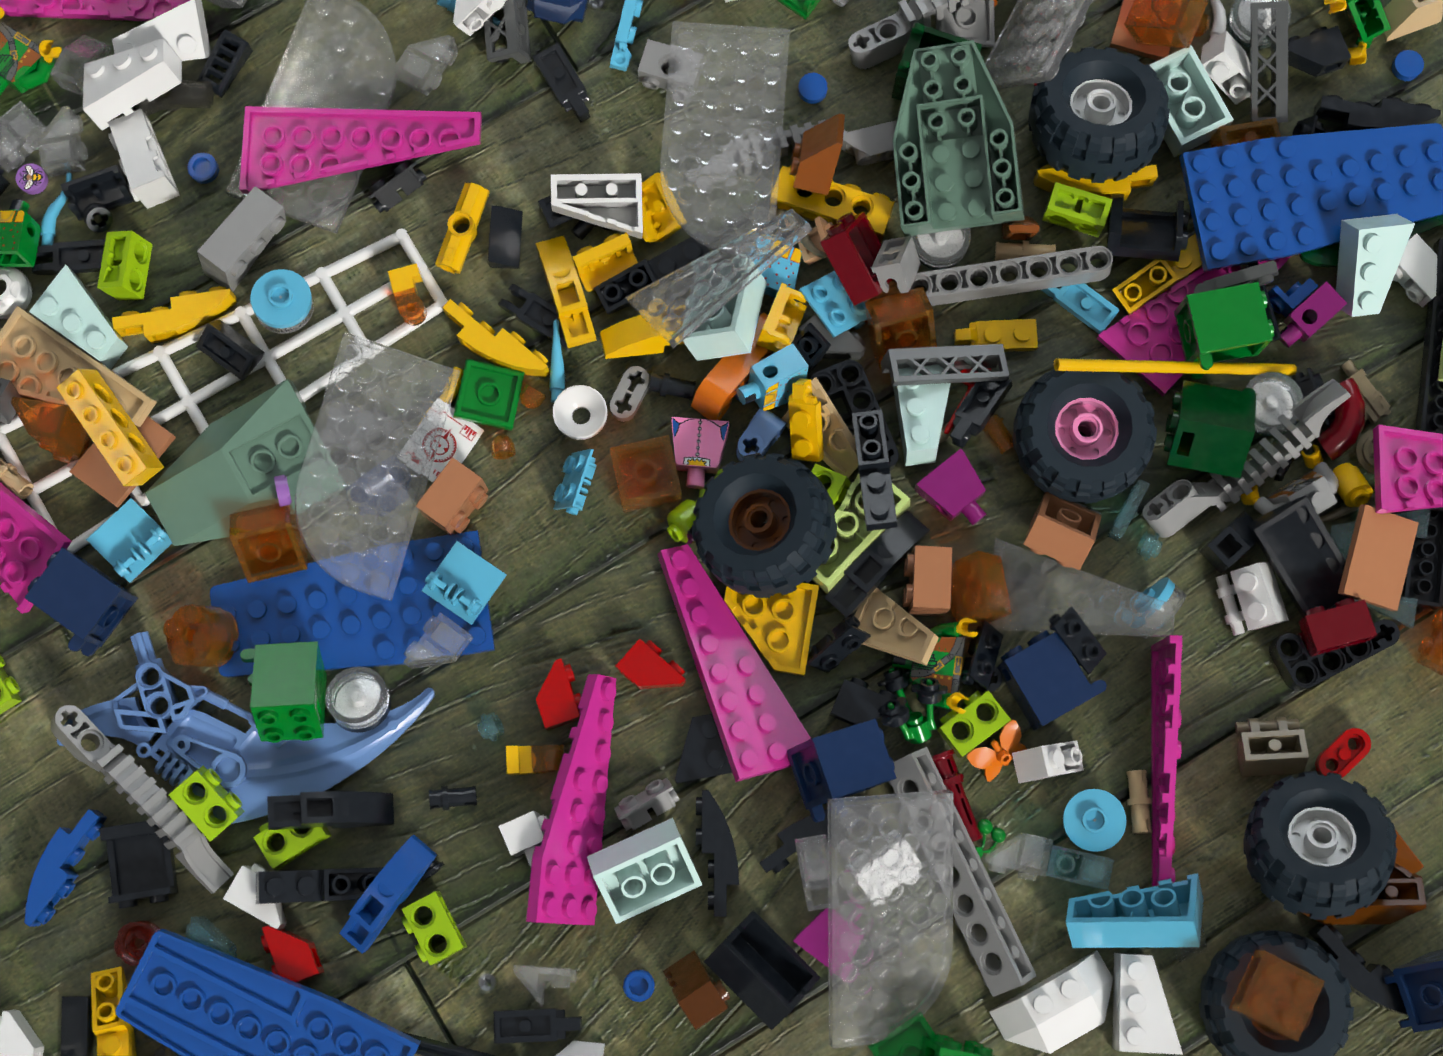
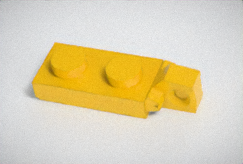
M1036 319L991 320L969 323V328L955 329L954 343L955 345L1003 344L1004 352L1035 351L1038 349Z
M799 378L798 381L792 384V394L789 395L788 402L792 459L820 462L824 457L821 401H817L816 396H812L811 379Z

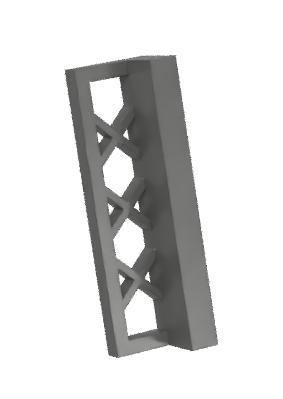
M507 0L502 7L505 17L498 27L493 24V16L496 11L484 22L487 60L491 63L511 57L521 64L531 61L526 0ZM503 34L507 39V49L495 52V43Z
M1288 1L1251 3L1250 124L1288 122ZM1271 8V25L1266 30L1258 22V9ZM1258 28L1263 32V34L1259 38ZM1265 36L1271 40V56L1267 60L1258 52V44ZM1258 59L1263 63L1259 68ZM1266 66L1271 70V86L1267 90L1258 83V74ZM1258 89L1263 93L1259 98ZM1267 97L1271 100V117H1258V104Z
M1003 344L888 349L880 362L882 373H890L892 386L1003 381L1010 377ZM938 364L944 368V371L941 374L933 375L924 366ZM998 365L999 371L990 372L986 368H996ZM912 367L916 370L912 376H899L898 369ZM958 369L972 370L970 373H961Z

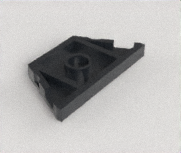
M712 714L692 717L675 777L676 784L732 773Z

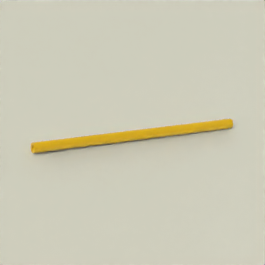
M1056 358L1053 364L1055 371L1292 376L1297 372L1295 364L1213 362V366L1209 370H1203L1199 362Z

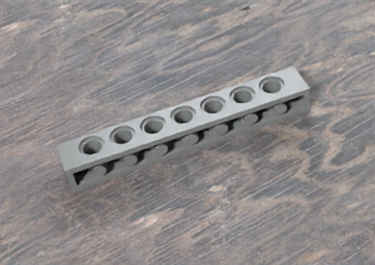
M924 747L894 761L896 779L889 781V784L893 787L899 799L901 809L907 816L914 831L915 839L920 844L927 858L928 866L940 885L941 893L950 906L956 925L961 930L969 946V952L981 971L984 984L989 988L992 997L1024 985L1037 975L954 802L943 783L928 748Z

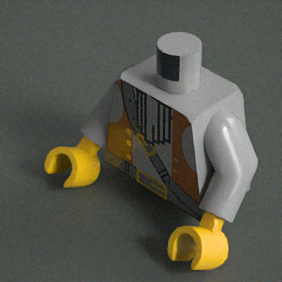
M1312 445L1315 453L1306 455L1302 450L1301 454L1306 467L1313 469V471L1307 472L1266 497H1259L1258 486L1255 485L1251 488L1253 491L1250 494L1246 495L1244 493L1241 495V501L1245 505H1254V508L1264 515L1281 505L1306 495L1317 514L1337 503L1334 495L1337 493L1339 481L1327 463L1323 462L1319 447Z

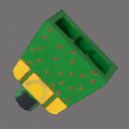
M20 199L12 200L9 211H0V267H34L41 228L28 214L29 204Z

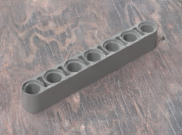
M1092 246L920 272L916 274L910 291L907 292V298L911 305L922 308L1101 281L1107 278L1111 272L1113 256L1111 251L1104 246ZM1101 259L1106 265L1102 268H1096L1091 264V261ZM1072 264L1076 267V270L1065 272L1061 269V266ZM1035 268H1041L1046 271V274L1042 277H1036L1031 271ZM1009 272L1013 273L1016 279L1005 281L1001 276ZM976 277H982L987 282L982 286H976L971 281ZM948 281H952L957 285L953 290H945L941 286ZM917 286H924L928 289L922 295L912 292Z

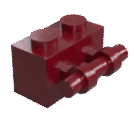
M1348 598L1335 603L1336 608L1325 610L1324 606H1319L1305 611L1306 616L1299 621L1302 632L1298 633V636L1306 644L1310 657L1370 641L1377 636L1365 600L1355 602L1354 598Z

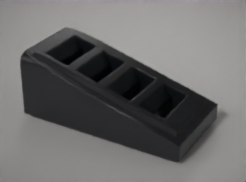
M224 29L196 83L222 98L253 52L249 43ZM233 46L238 50L237 52H234L230 50L229 47ZM226 55L231 58V63L223 60V56ZM219 65L227 71L224 74L215 68ZM213 75L222 81L218 85L211 81L209 77Z

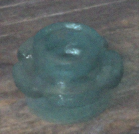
M1145 532L1139 541L1136 554L1143 556L1145 561H1148L1151 557L1156 558L1162 548V541L1158 540L1159 534L1155 533L1153 535Z
M492 712L488 715L483 713L480 716L481 721L477 726L481 736L485 740L497 741L498 737L505 733L504 726L498 715Z

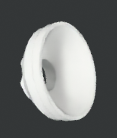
M0 267V280L6 282V290L0 295V319H9L17 306L24 310L28 307L32 298V286L28 277L14 267Z
M575 385L565 389L558 395L553 406V418L558 429L564 435L576 440H585L597 435L603 429L608 416L607 405L603 396L594 388L585 385ZM584 408L590 412V419L587 423L577 424L574 422L573 413L577 409Z

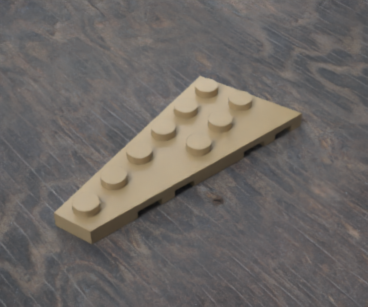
M19 306L15 308L0 331V378L10 380L22 396L70 408L56 387L77 369L98 370L135 426L141 427L157 403L154 399Z

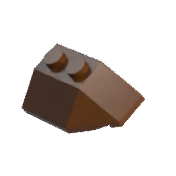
M1395 863L1384 890L1366 909L1364 907L1360 910L1357 909L1354 915L1336 919L1332 915L1327 916L1326 920H1314L1325 925L1394 923L1426 908L1427 903L1422 877L1415 873L1412 874L1404 867Z

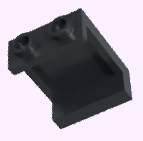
M1112 194L1111 199L1113 200L1109 210L1107 248L1111 251L1112 256L1179 262L1180 251L1186 250L1188 243V232L1183 230H1187L1189 212H1184V201H1177L1175 212L1123 208L1124 194Z
M146 821L100 828L101 841L107 842L112 897H108V902L118 903L119 909L138 906V900L149 898L150 904L169 901V895L178 893L173 848L168 850L164 845L169 840L166 835L160 838L155 833L160 829L156 824L150 826Z

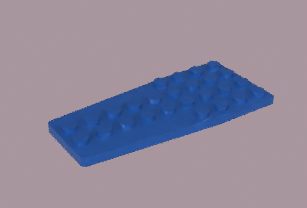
M1439 123L1272 137L1184 152L1179 156L1204 272L1289 257L1340 243L1341 220L1398 214L1415 223L1443 215V127Z
M478 530L387 544L213 586L210 589V600L219 673L227 678L244 677L253 674L254 662H243L240 653L244 649H254L255 645L318 641L325 670L406 665L495 651L489 601L471 625L422 592V589L427 584L425 582L426 577L431 571L435 572L456 541L482 558Z
M159 929L153 934L115 1010L119 1018L181 1056H414L421 1041L336 998L166 929Z

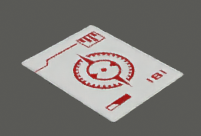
M436 399L397 456L399 460L431 482L435 481L452 457L463 463L484 432L482 428L473 422L453 418L455 410L440 399Z

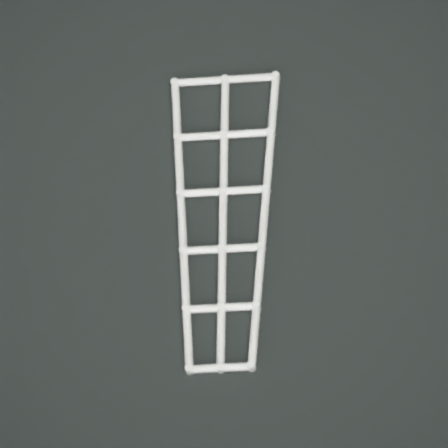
M401 228L369 246L325 267H319L315 272L304 276L303 278L309 287L319 282L321 283L337 312L270 350L250 317L255 314L251 302L244 306H239L234 311L215 320H221L228 326L240 321L250 341L265 352L250 374L265 366L276 385L286 380L276 359L343 322L360 352L300 390L299 394L305 402L366 361L372 360L375 355L444 311L442 307L448 301L407 231ZM401 244L411 263H417L421 271L422 282L433 298L434 303L377 341L369 344L354 315L393 294L391 282L347 305L331 277ZM207 324L164 345H158L153 350L112 369L113 372L123 378L159 361L180 398V401L150 417L159 425L187 410L201 435L209 425L197 404L240 380L229 372L192 394L187 388L169 355L199 341ZM43 402L14 416L10 424L0 423V450L7 463L13 464L17 468V472L29 482L31 480L6 434L63 406ZM81 457L33 483V491L27 497L32 509L55 528L57 527L39 494L72 476L69 471ZM136 486L129 494L142 509L147 508L150 504L146 494L142 493L139 486ZM113 514L73 539L67 550L76 553L88 545L89 542L86 539Z

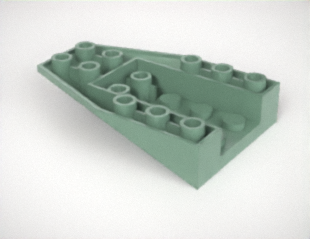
M974 40L914 49L893 137L900 222L905 236L1025 220L1014 125Z
M286 379L211 423L145 492L174 546L271 530L350 486L337 461L332 459L305 409L307 407L293 381ZM285 475L292 503L291 505L280 507L274 477Z

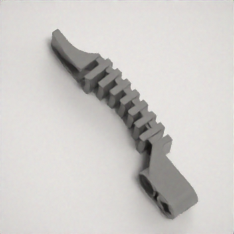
M906 0L898 2L899 10L896 14L851 35L848 44L852 63L859 69H867L898 55L908 42L914 23L931 27V15L934 14L936 20L939 21L944 18L943 9L947 8L949 13L956 11L957 2L960 1L962 7L969 5V0H910L908 4Z
M897 121L850 132L844 130L841 150L854 156L859 166L894 159L893 137ZM808 122L804 123L803 127L798 128L797 124L790 126L789 130H784L781 127L777 128L775 133L770 134L769 130L762 132V136L759 137L752 134L744 141H742V138L735 139L734 144L725 146L723 154L713 164L686 171L687 186H705L736 179L737 166L734 161L736 158L739 160L745 178L752 176V164L748 157L749 154L753 158L756 169L763 167L762 159L764 157L761 151H765L768 162L775 160V148L777 147L781 157L787 156L788 146L792 144V147H794L795 142L800 143L803 132L816 125Z
M1334 379L1326 382L1290 409L1299 420L1296 425L1284 414L1277 418L1288 432L1283 435L1275 426L1270 429L1269 432L1276 439V442L1271 444L1266 438H1263L1259 442L1265 449L1262 453L1252 448L1248 453L1253 459L1249 462L1245 461L1240 478L1228 476L1224 479L1219 474L1210 473L1212 479L1207 483H1191L1185 479L1177 480L1144 506L1142 512L1144 519L1157 536L1166 538L1178 532L1210 506L1215 505L1220 512L1224 511L1227 508L1224 502L1232 501L1234 504L1240 500L1239 496L1244 493L1246 495L1250 494L1253 491L1251 489L1253 486L1258 485L1260 487L1265 483L1263 479L1268 476L1272 478L1277 474L1276 470L1279 467L1284 469L1288 466L1289 463L1287 461L1292 457L1296 460L1301 455L1299 452L1303 448L1308 450L1312 446L1311 442L1319 437L1320 429L1327 416L1350 398V393Z
M65 705L59 708L50 724L53 735L77 760L98 772L101 771L108 785L115 781L118 784L115 790L119 794L125 792L128 795L126 800L130 805L135 802L139 806L136 811L140 815L146 813L149 816L146 822L150 826L156 824L160 828L155 833L160 838L165 835L169 838L164 843L166 848L169 850L177 847L180 852L174 856L211 894L215 893L234 873L213 851L205 835L200 833L197 826L187 818V815L179 810L177 804L166 796L167 792L155 784V779L152 776L149 778L145 774L146 770L142 766L138 767L131 755L127 756L122 753L124 748L119 743L116 746L112 744L78 707ZM71 719L73 721L71 725L63 726L61 724L62 720ZM89 739L93 741L96 750L86 751L81 746V740Z

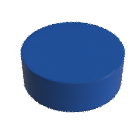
M1413 50L1400 52L1392 62L1393 74L1402 81L1416 79L1424 68L1423 58Z
M808 73L799 81L798 94L804 102L817 104L827 94V82L818 73Z
M208 153L193 155L187 165L190 176L200 184L212 182L219 173L218 163Z
M637 969L625 977L623 989L629 999L641 1002L647 1000L653 994L655 982L649 972Z

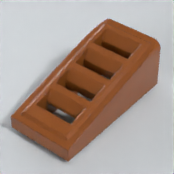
M1025 216L1023 221L1002 223L1003 240H1030L1039 232V224L1029 216Z

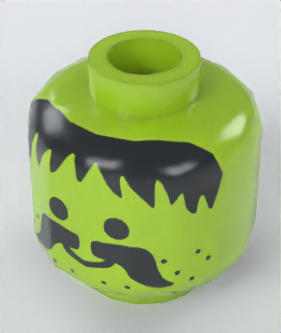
M687 499L667 515L669 525L667 532L676 542L682 541L686 544L695 542L692 536L693 521L696 520V516L693 513L696 504L694 500Z

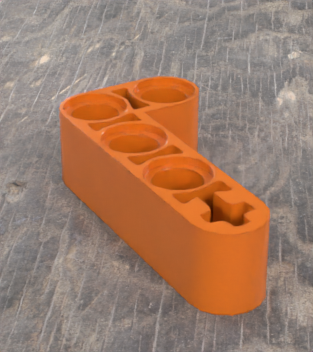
M763 312L759 316L751 353L723 357L699 385L691 407L708 420H720L731 405L733 397L737 394V388L745 385L749 380L750 368L770 356L773 352L756 345L768 316L766 313Z

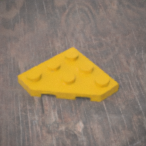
M802 582L796 586V591L786 595L777 593L770 596V598H756L754 595L746 593L743 595L726 586L724 598L726 605L775 672L805 676L819 585Z

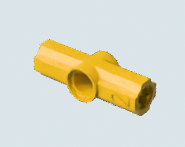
M472 182L464 184L455 211L448 219V230L435 265L444 271L453 274L461 273L471 243L477 237V227L490 194L489 190L481 185ZM460 224L470 225L466 232L458 233L455 231Z

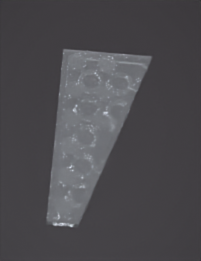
M790 209L630 294L625 299L675 348L811 232L812 228L804 218L793 209Z
M995 538L988 623L995 629L1039 632L1048 630V632H1055L1049 628V619L1055 614H1059L1062 617L1070 607H1073L1092 634L1167 637L1174 634L1175 606L1173 604L1085 571L1077 570L1069 565L1062 566L1058 561Z

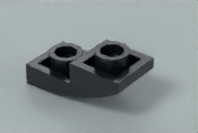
M812 323L807 324L792 342L809 366L807 376L831 346Z

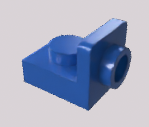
M1309 278L1302 285L1296 282L1286 293L1275 285L1268 292L1273 311L1282 314L1286 318L1317 289L1318 285Z

